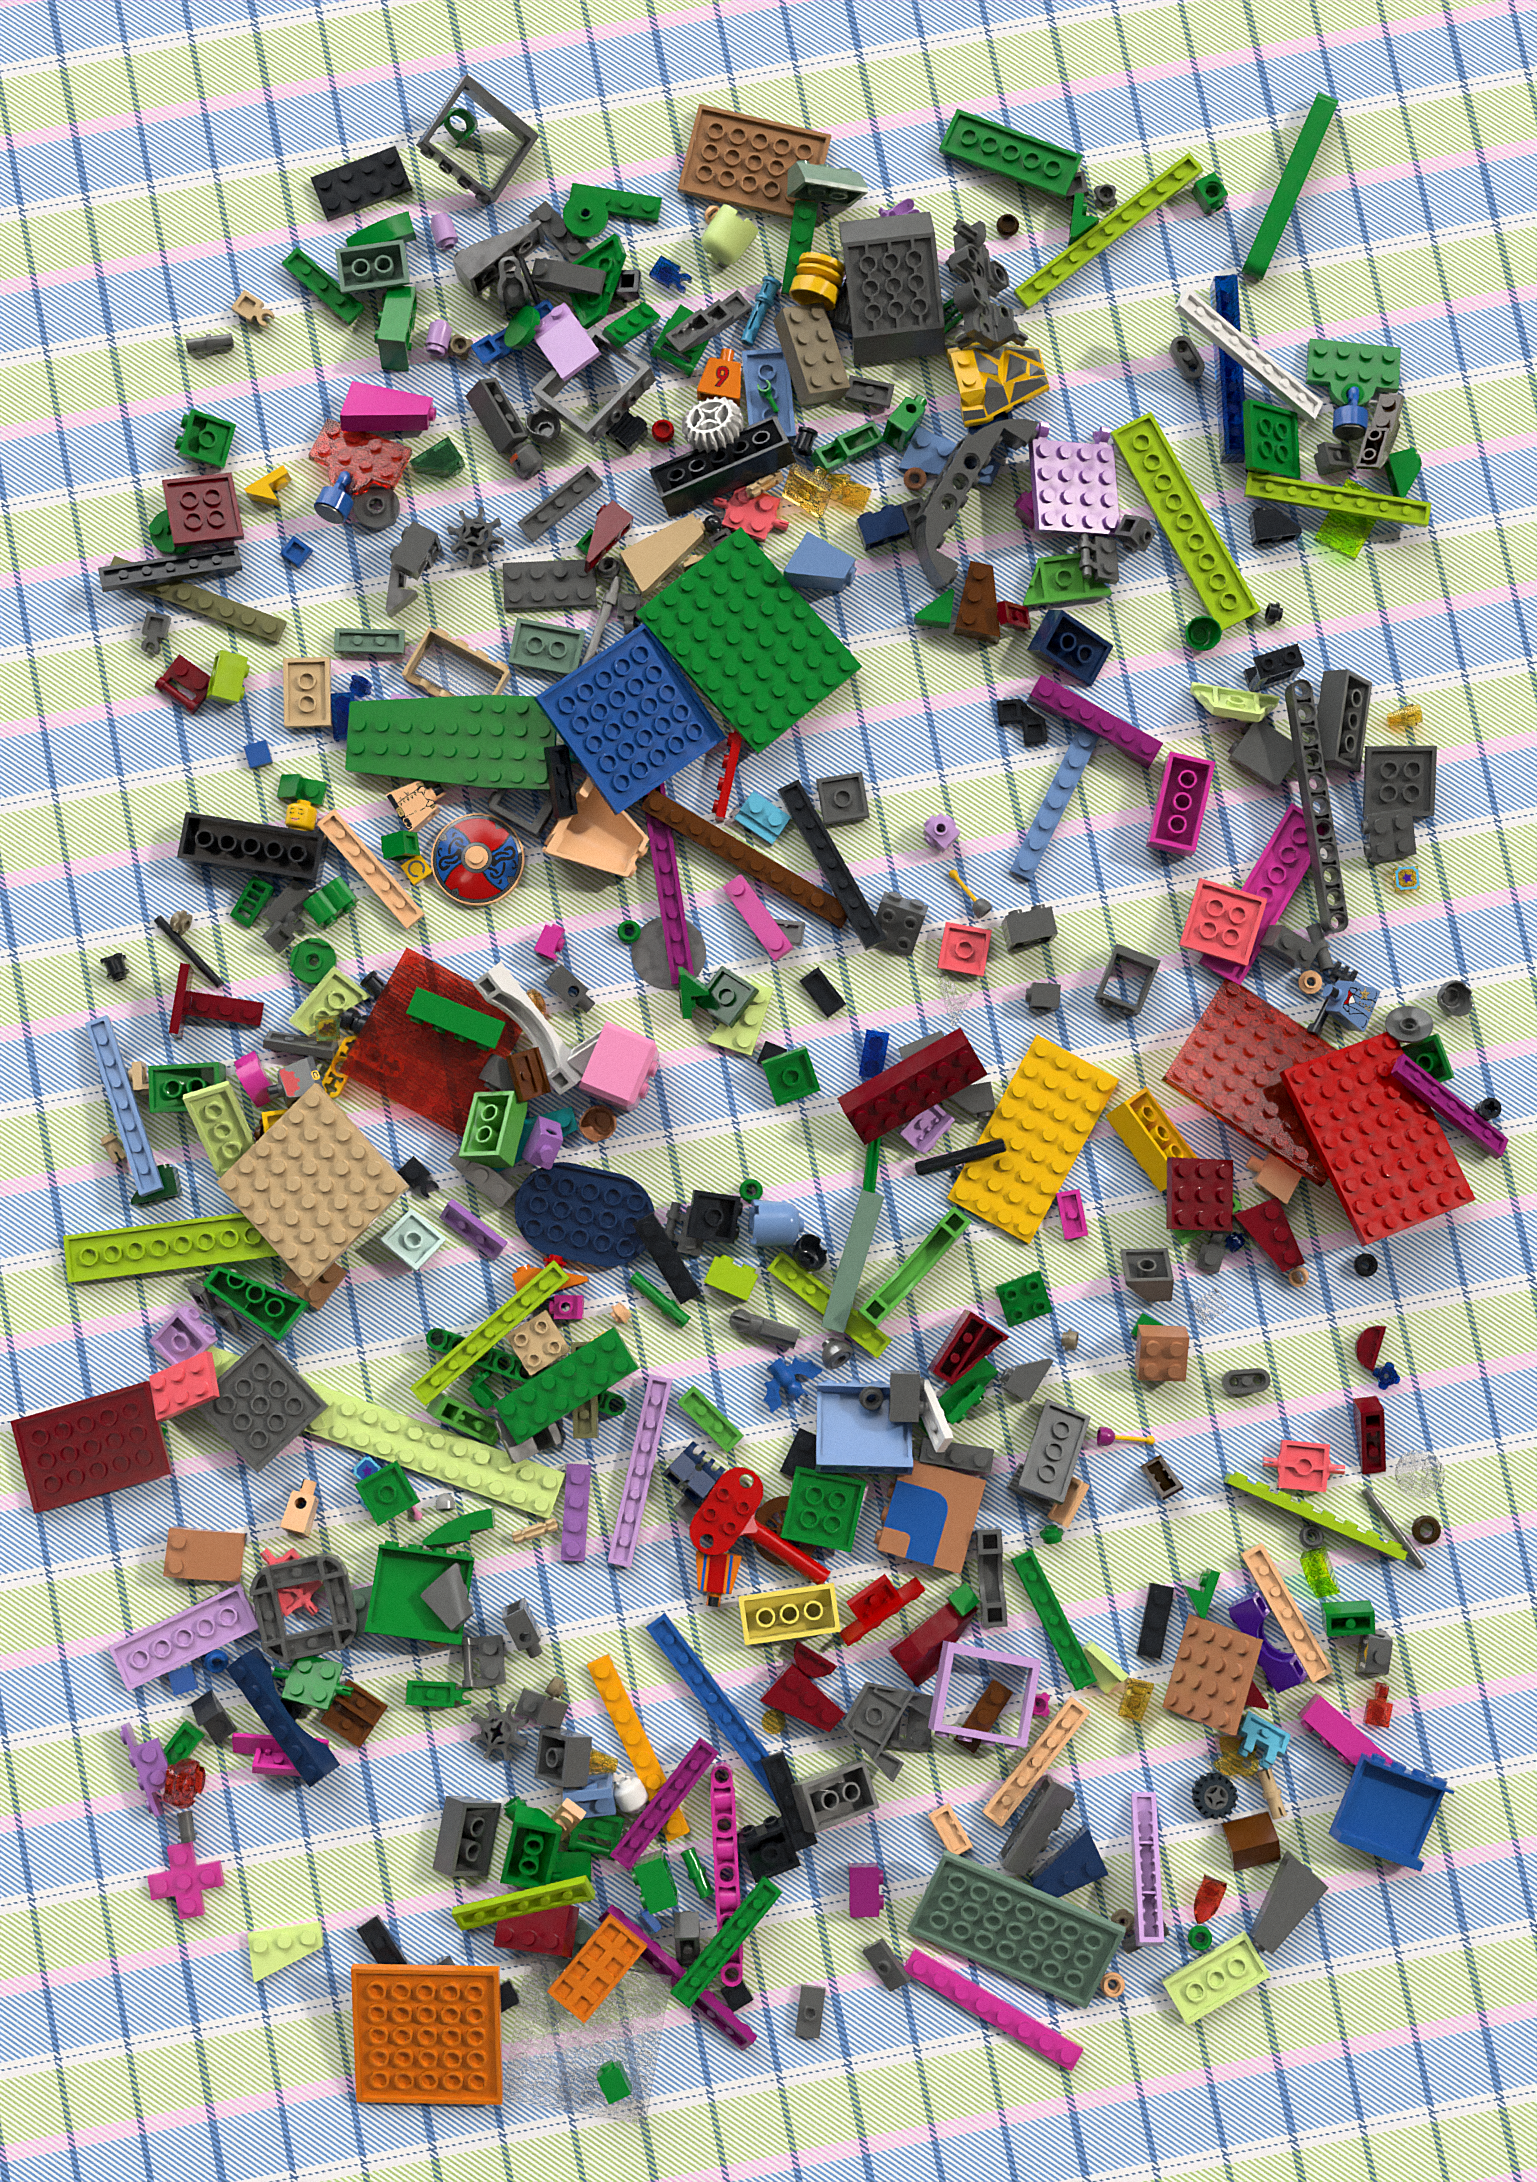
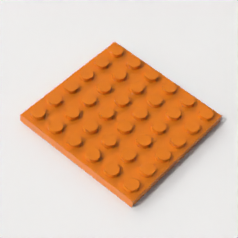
M352 1964L351 1985L356 2102L503 2104L500 1966Z

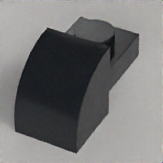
M622 270L611 300H621L623 303L638 300L640 297L641 271Z

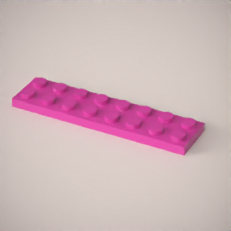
M1292 803L1289 805L1240 890L1267 899L1248 965L1246 967L1206 954H1203L1198 962L1238 987L1262 949L1259 944L1269 925L1277 923L1311 864L1303 809ZM1317 825V833L1323 836V827L1321 825Z

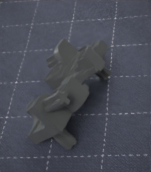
M956 220V225L953 226V231L958 233L953 236L955 252L950 254L949 259L945 261L949 271H955L957 274H960L966 282L963 286L957 285L953 291L954 303L963 314L965 333L955 338V343L958 344V348L961 350L976 341L991 351L1010 341L1021 347L1025 346L1028 335L1019 330L1018 324L1014 320L1013 309L991 303L988 298V294L994 298L999 296V292L1009 287L1010 282L1004 266L996 260L990 261L989 250L983 244L986 239L985 223L980 220L970 226L965 221Z

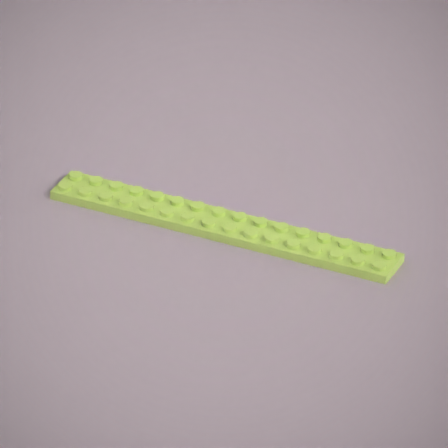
M215 1346L207 1350L212 1352L217 1379L242 1357ZM306 1380L329 1407L304 1431L390 1462L398 1460L399 1464L406 1468L550 1519L566 1473L528 1459L514 1464L511 1462L506 1451Z

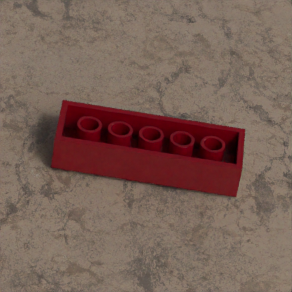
M960 1027L837 1099L864 1145H867L988 1074Z

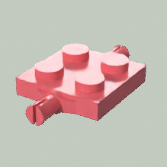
M746 486L736 488L729 501L720 497H715L713 501V506L725 509V517L721 528L725 529L728 527L730 531L735 532L741 527L750 538L765 543L768 533L773 527L786 532L789 526V522L777 518V510L781 499L765 493L749 498L745 491Z
M1281 1439L1278 1457H1263L1262 1460L1272 1462H1262L1263 1467L1276 1468L1278 1473L1277 1487L1326 1492L1330 1473L1345 1474V1471L1336 1470L1345 1469V1465L1331 1464L1329 1458L1330 1444Z
M268 1548L259 1554L268 1565L301 1558L294 1548H291L285 1555L279 1558H275ZM321 1579L277 1589L283 1614L287 1617L296 1608L304 1606L311 1616H314L320 1609L312 1602L311 1598L324 1585Z

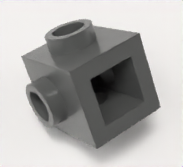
M1125 514L1114 534L1123 543L1125 549L1135 552V550L1146 551L1156 531L1149 525L1150 522L1147 519Z

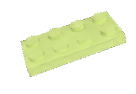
M229 1080L183 1095V1101L217 1177L223 1176L256 1143Z
M1243 1931L1161 1981L1188 2026L1271 1977L1247 1933Z

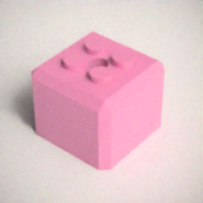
M606 1021L580 1081L579 1088L582 1093L627 1112L636 1110L641 1098L645 1099L650 1088L648 1081L650 1077H655L659 1067L657 1062L659 1052L654 1040Z

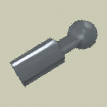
M744 1309L735 1310L731 1313L729 1319L730 1327L736 1332H743L794 1349L800 1329L751 1314Z

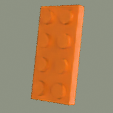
M609 1913L551 1984L547 1993L585 2024L647 1948L648 1944Z

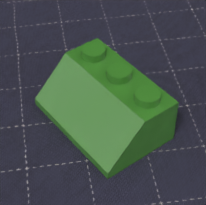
M515 1091L475 1092L459 1157L491 1168L513 1167L529 1103L527 1101L519 1102Z

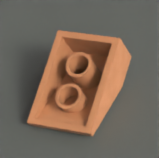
M180 1526L170 1527L163 1576L240 1582L246 1533Z

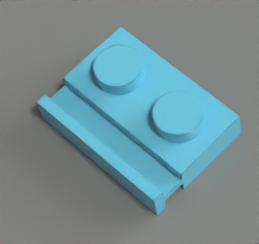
M753 791L734 817V820L773 846L776 839L791 820V816Z

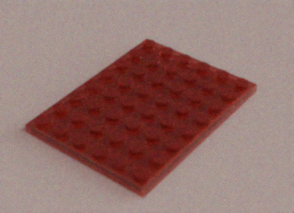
M1225 978L1161 1080L1319 1187H1322L1329 1177L1279 1073L1338 1049L1320 1037L1318 1038L1308 1033L1305 1027L1242 985L1239 986L1237 983Z

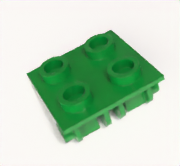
M1040 1270L1012 1279L1006 1283L998 1284L994 1288L997 1297H999L1009 1328L1053 1312Z
M557 1851L550 1884L584 1875L587 1876L591 1883L590 1852Z

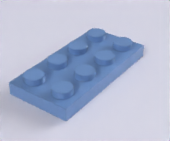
M782 348L742 351L748 425L750 426L776 414L787 438L796 439L790 372ZM765 380L770 382L771 395L780 410L779 412L774 413L766 398L760 397L757 384H759L761 389L765 390L767 389Z

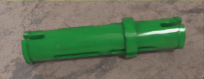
M638 1271L628 1281L631 1286L657 1306L663 1316L667 1315L681 1329L691 1319V1316L676 1305L675 1300H670Z

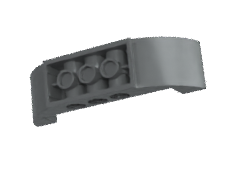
M1027 419L1002 420L982 428L974 435L968 433L957 442L913 520L917 524L915 539L918 559L927 579L936 590L944 586L947 587L949 583L952 584L958 575L956 569L959 564L936 549L941 548L946 539L943 536L948 528L951 529L958 518L955 514L968 501L969 497L966 494L971 488L974 489L980 479L978 473L982 468L985 469L990 462L991 456L989 453L993 448L996 449L1000 442L1015 451L1022 446L1026 447L1028 442L1031 443L1037 435L1038 431L1035 428L1039 422Z

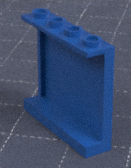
M1361 1753L1328 1833L1340 1843L1421 1872L1424 1862L1418 1856L1445 1792L1454 1794L1455 1791L1447 1786L1448 1782L1438 1776L1434 1775L1432 1779L1426 1777L1427 1773L1417 1768H1413L1410 1771L1406 1769V1765L1398 1761L1386 1762V1758L1379 1754L1372 1753L1370 1756Z

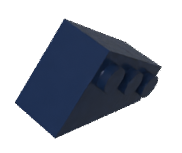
M1084 1824L1070 1840L1063 1844L1062 1848L1046 1860L1029 1878L1034 1888L1059 1898L1109 1874L1091 1834Z

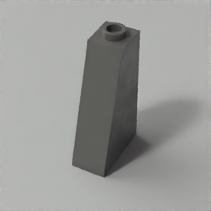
M1288 1850L1281 1860L1249 1932L1254 1938L1252 1943L1261 1952L1267 1950L1272 1955L1329 1888Z

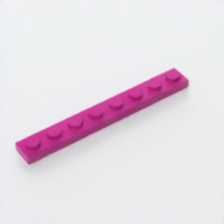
M915 1947L903 1967L909 1975L1070 2071L1073 2070L1084 2050L1080 2045Z

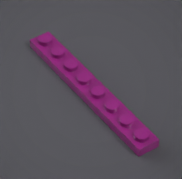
M611 1904L602 1912L598 1920L602 1923L611 1913L647 1943V1948L639 1958L673 1988L686 1971L675 1958L670 1957L664 1952L656 1941L651 1940L640 1926L630 1921L621 1909ZM705 1989L692 2006L741 2051L752 2045L758 2037L747 2024L742 2023L734 2015L730 2008L719 2002L711 1991Z

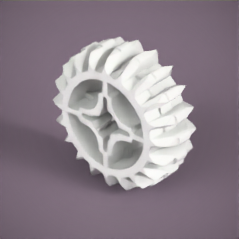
M716 396L712 400L707 398L704 402L699 401L697 406L691 405V410L686 411V416L682 418L681 426L685 441L692 449H698L699 452L706 450L709 453L712 449L718 451L720 447L726 448L728 443L733 444V439L739 438V432L743 431L742 426L744 423L740 408L733 400H727L726 397L719 399Z

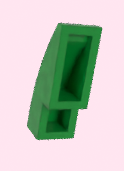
M409 211L363 228L348 237L346 242L348 247L402 239L404 243L417 240Z
M871 421L839 435L833 442L815 449L810 460L819 475L823 477L863 456L883 443L885 439L875 422Z
M494 1507L477 1510L447 1522L422 1540V1545L472 1540V1530L496 1527Z

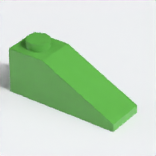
M443 1392L433 1399L426 1409V1412L434 1418L493 1446L499 1438L494 1425L496 1419Z

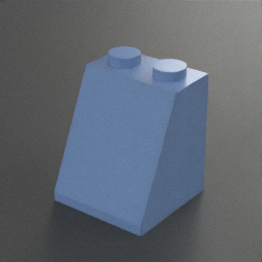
M807 531L785 567L783 577L793 587L843 592L846 586L850 587L856 577V559Z

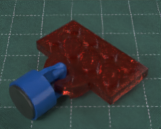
M327 418L308 454L309 460L328 467V477L330 485H332V487L325 486L322 488L314 503L316 513L330 523L342 524L345 523L354 505L351 498L352 495H363L369 490L372 483L394 490L412 455V448L365 431H341L340 422Z

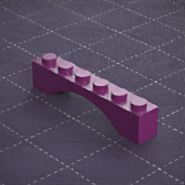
M1043 675L1040 676L1027 700L1047 713L1067 719L1093 732L1121 751L1126 757L1149 769L1163 745V742Z

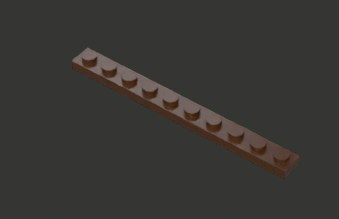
M653 789L640 808L641 811L839 929L843 927L847 917L834 896Z

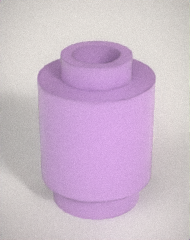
M447 213L434 215L430 219V228L436 246L443 250L454 248L458 242V237L452 219L448 217Z
M437 319L435 322L430 323L425 343L426 351L429 354L444 356V353L448 351L452 328L448 322Z

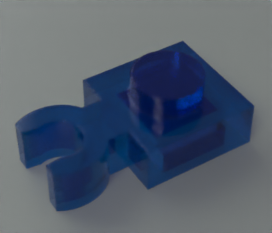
M662 255L649 273L651 279L668 289L674 284L676 289L684 294L686 288L680 283L682 281L692 283V277L689 274L679 273L681 266Z

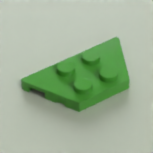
M1080 553L1038 558L1022 605L1034 607L1111 597L1112 591L1104 583L1094 582V573H1092V577L1089 579L1082 577V571L1079 569Z

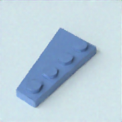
M917 427L898 470L906 472L912 467H918L926 475L939 476L956 443ZM991 459L986 468H982L978 473L980 479L977 484L991 487L1001 463Z

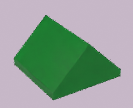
M1438 1033L1426 1037L1423 1041L1402 1046L1405 1055L1439 1083L1455 1078Z

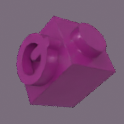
M1031 490L1030 493L1025 491L1021 494L1013 507L1016 509L1015 515L1033 529L1035 524Z

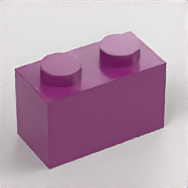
M849 1863L850 1917H879V1910H884V1895L879 1894V1885H883V1870H879L878 1863Z

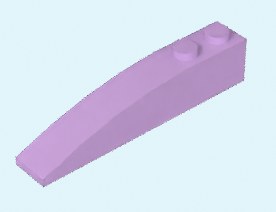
M1132 1792V1877L1136 1946L1160 1947L1164 1943L1156 1792Z

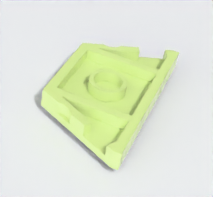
M1192 682L1190 692L1212 715L1222 719H1239L1245 723L1260 722L1278 706L1280 696Z

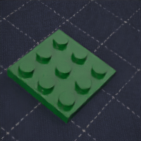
M1252 399L1243 401L1246 469L1271 476L1295 480L1301 479L1297 412Z
M796 1466L780 1537L851 1553L866 1481L827 1472H816L814 1469Z

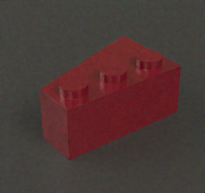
M1278 1197L1233 1214V1221L1241 1228L1246 1237L1259 1249L1258 1251L1277 1273L1305 1264Z
M964 1309L927 1370L953 1385L982 1358L988 1356L1000 1343L1006 1341L1009 1336L973 1312Z
M792 1661L759 1697V1701L827 1732H830L845 1715V1710L813 1680L798 1669Z
M565 1905L499 1920L493 1946L508 1950L572 1958L579 1907Z

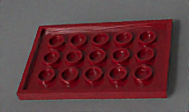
M149 1381L10 1421L34 1514L174 1473L161 1423L156 1421Z

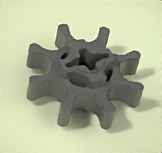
M479 507V514L474 519L467 518L464 511L460 510L459 516L464 521L463 525L460 528L447 527L449 535H457L460 538L457 544L450 547L452 554H456L462 549L469 552L467 557L468 565H473V558L478 553L485 554L488 561L492 562L493 557L488 552L489 547L492 544L500 546L505 544L502 537L492 535L493 530L501 526L500 519L496 518L491 523L484 522L485 510L483 507ZM476 533L480 537L476 539L472 535Z
M490 1700L486 1704L489 1710L488 1718H482L479 1714L471 1717V1721L480 1724L482 1731L481 1734L472 1736L470 1742L474 1743L477 1740L486 1742L488 1749L483 1755L485 1759L492 1756L494 1748H498L504 1753V1760L508 1761L513 1756L509 1749L510 1743H517L521 1747L528 1743L527 1739L521 1738L518 1735L517 1728L518 1726L526 1725L529 1719L524 1718L521 1721H517L512 1718L511 1711L515 1706L514 1702L507 1704L505 1712H499L495 1708V1701ZM502 1723L500 1729L502 1734L497 1737L498 1728L496 1727H498Z

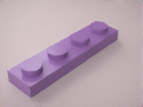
M567 1463L561 1560L585 1561L591 1465Z

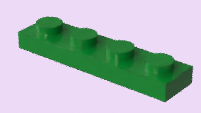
M572 183L570 198L579 193H592L599 196L605 202L608 215L655 223L659 222L662 205L661 197Z
M795 200L781 294L790 295L789 291L793 278L797 276L796 268L799 265V258L803 253L811 252L818 203Z
M298 247L282 262L283 267L349 326L365 310L364 306L350 293L341 294L340 284Z

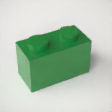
M1370 1600L1321 1603L1322 1626L1327 1637L1375 1634V1611Z

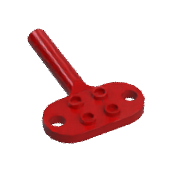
M735 1467L727 1470L718 1479L690 1523L689 1538L692 1545L700 1553L707 1556H718L727 1552L738 1537L746 1536L816 1585L824 1584L831 1573L830 1570L755 1519V1511L763 1498V1484L760 1477L754 1471L745 1467ZM742 1475H748L752 1478L751 1487L744 1488L740 1485V1477ZM709 1535L712 1538L713 1544L710 1548H703L700 1545L701 1536Z

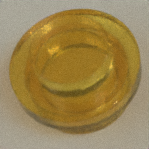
M776 1709L766 1711L762 1716V1727L769 1734L780 1733L785 1727L783 1713Z

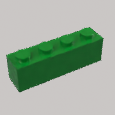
M419 987L416 988L406 1012L408 1016H411L409 1021L423 1026L424 1022L433 1025L432 1030L444 1035L446 1031L455 1034L454 1039L463 1043H467L468 1040L477 1043L476 1048L489 1052L490 1049L496 1050L506 1025L503 1021Z

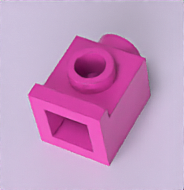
M545 924L535 945L534 952L557 963L558 957L555 954L556 952L560 953L566 941L563 939L565 929L556 924H552L551 927Z
M554 1295V1300L549 1302V1314H554V1319H584V1296ZM565 1302L570 1304V1310L567 1312L562 1310V1304Z

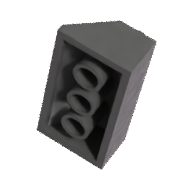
M1348 669L1323 671V678L1320 684V699L1317 706V721L1325 768L1360 772L1372 682Z
M1050 1774L1046 1776L997 1857L1001 1866L1023 1877L1027 1872H1032L1037 1863V1860H1035L1036 1856L1040 1851H1045L1050 1842V1839H1048L1049 1835L1053 1830H1058L1063 1821L1061 1816L1065 1809L1069 1811L1076 1798L1073 1797L1075 1795L1073 1789Z

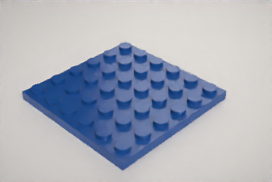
M645 623L534 698L615 816L726 738L666 649Z

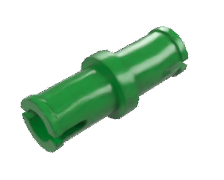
M692 1847L681 1852L680 1855L689 1872V1880L692 1879L700 1896L699 1898L703 1899L713 1894L714 1890H712L705 1874L707 1871L705 1866L702 1867L694 1850L695 1848Z

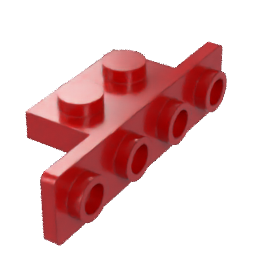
M885 1574L846 1601L858 1619L839 1632L845 1644L850 1646L858 1642L862 1636L872 1629L879 1627L883 1621L891 1615L898 1613L902 1607L916 1600L925 1591V1588L917 1577H914L898 1590L895 1589Z

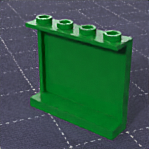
M385 1541L384 1545L379 1544L364 1632L461 1646L464 1624L457 1631H451L420 1595L451 1566L459 1563L462 1568L460 1572L463 1583L467 1586V1597L469 1599L475 1557H470L471 1553L465 1551H456V1555L447 1554V1549L433 1547L432 1551L423 1550V1546L409 1544L408 1548L399 1547V1542Z

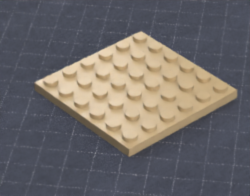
M314 1083L216 1182L306 1286H311L410 1188L405 1180L317 1083Z

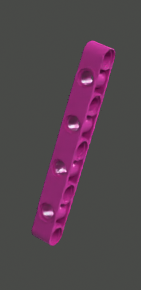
M719 1762L713 1766L710 1788L717 1932L722 1928L724 1919L730 1918L741 1904L735 1787L733 1786L732 1768L726 1762ZM718 1769H724L728 1772L729 1776L725 1780H718L715 1777V1772ZM723 1818L731 1822V1826L725 1830L719 1828L717 1824ZM730 1868L734 1874L731 1878L724 1879L720 1875L721 1870ZM743 1943L721 1969V1979L727 1986H737L742 1980ZM728 1968H735L739 1974L734 1978H729L725 1971Z

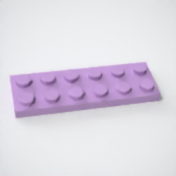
M240 1583L108 1648L127 1691L258 1629L259 1625L257 1616Z

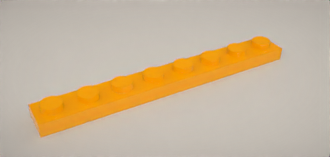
M608 1653L587 1663V1667L633 1767L649 1795L648 1799L651 1801L667 1778ZM680 1806L677 1807L662 1827L668 1842L690 1832Z

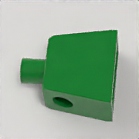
M916 395L914 399L905 397L887 420L883 433L884 442L900 453L914 435L917 427L922 423L926 410L925 406L927 405V400L923 396Z

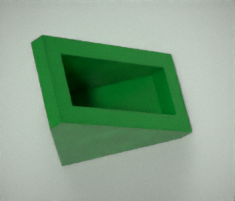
M952 588L916 613L914 623L916 625L949 629L955 591Z

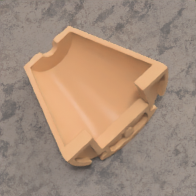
M587 776L577 788L578 792L575 794L578 814L557 818L544 842L547 848L544 846L542 852L618 876L631 878L637 869L635 865L636 859H642L648 850L646 844L649 838L624 810L615 816Z

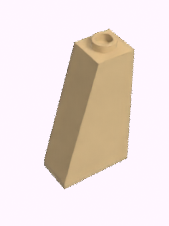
M693 513L620 552L621 561L642 598L648 596L704 540L705 526L700 518H695Z

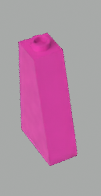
M352 381L340 413L341 431H426L429 429L431 421H435L437 409L433 408L432 397Z

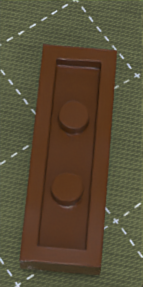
M992 1678L961 1727L988 1732L1012 1696L1013 1691ZM958 1735L954 1737V1741L972 1753H975L981 1744V1739L973 1738L972 1742L959 1740Z

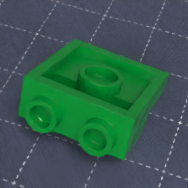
M191 409L188 415H183L180 424L184 431L182 437L177 436L174 449L178 450L177 456L198 464L202 462L223 470L236 424Z

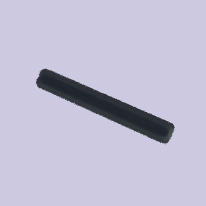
M997 1139L918 1161L915 1163V1170L918 1175H923L1006 1151V1144L1003 1139Z

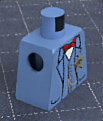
M1338 980L1335 986L1328 984L1323 989V996L1329 999L1326 1012L1346 1029L1365 1032L1381 991L1355 982Z

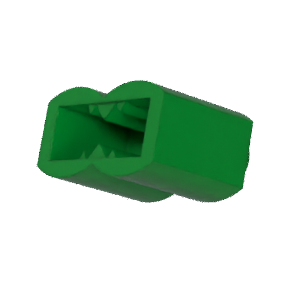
M338 876L302 904L319 927L323 928L326 926V928H329L338 921L337 917L344 912L348 914L357 907L356 903L359 899L344 879Z

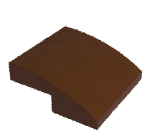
M348 1679L344 1686L354 1688L351 1698L338 1694L331 1704L329 1711L324 1714L320 1722L360 1749L388 1706Z

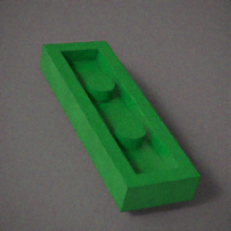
M642 302L606 326L602 335L620 349L657 324L661 316L651 306Z

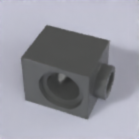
M1032 982L1030 988H1026L1025 1002H1029V1009L1057 1011L1060 1004L1061 984Z

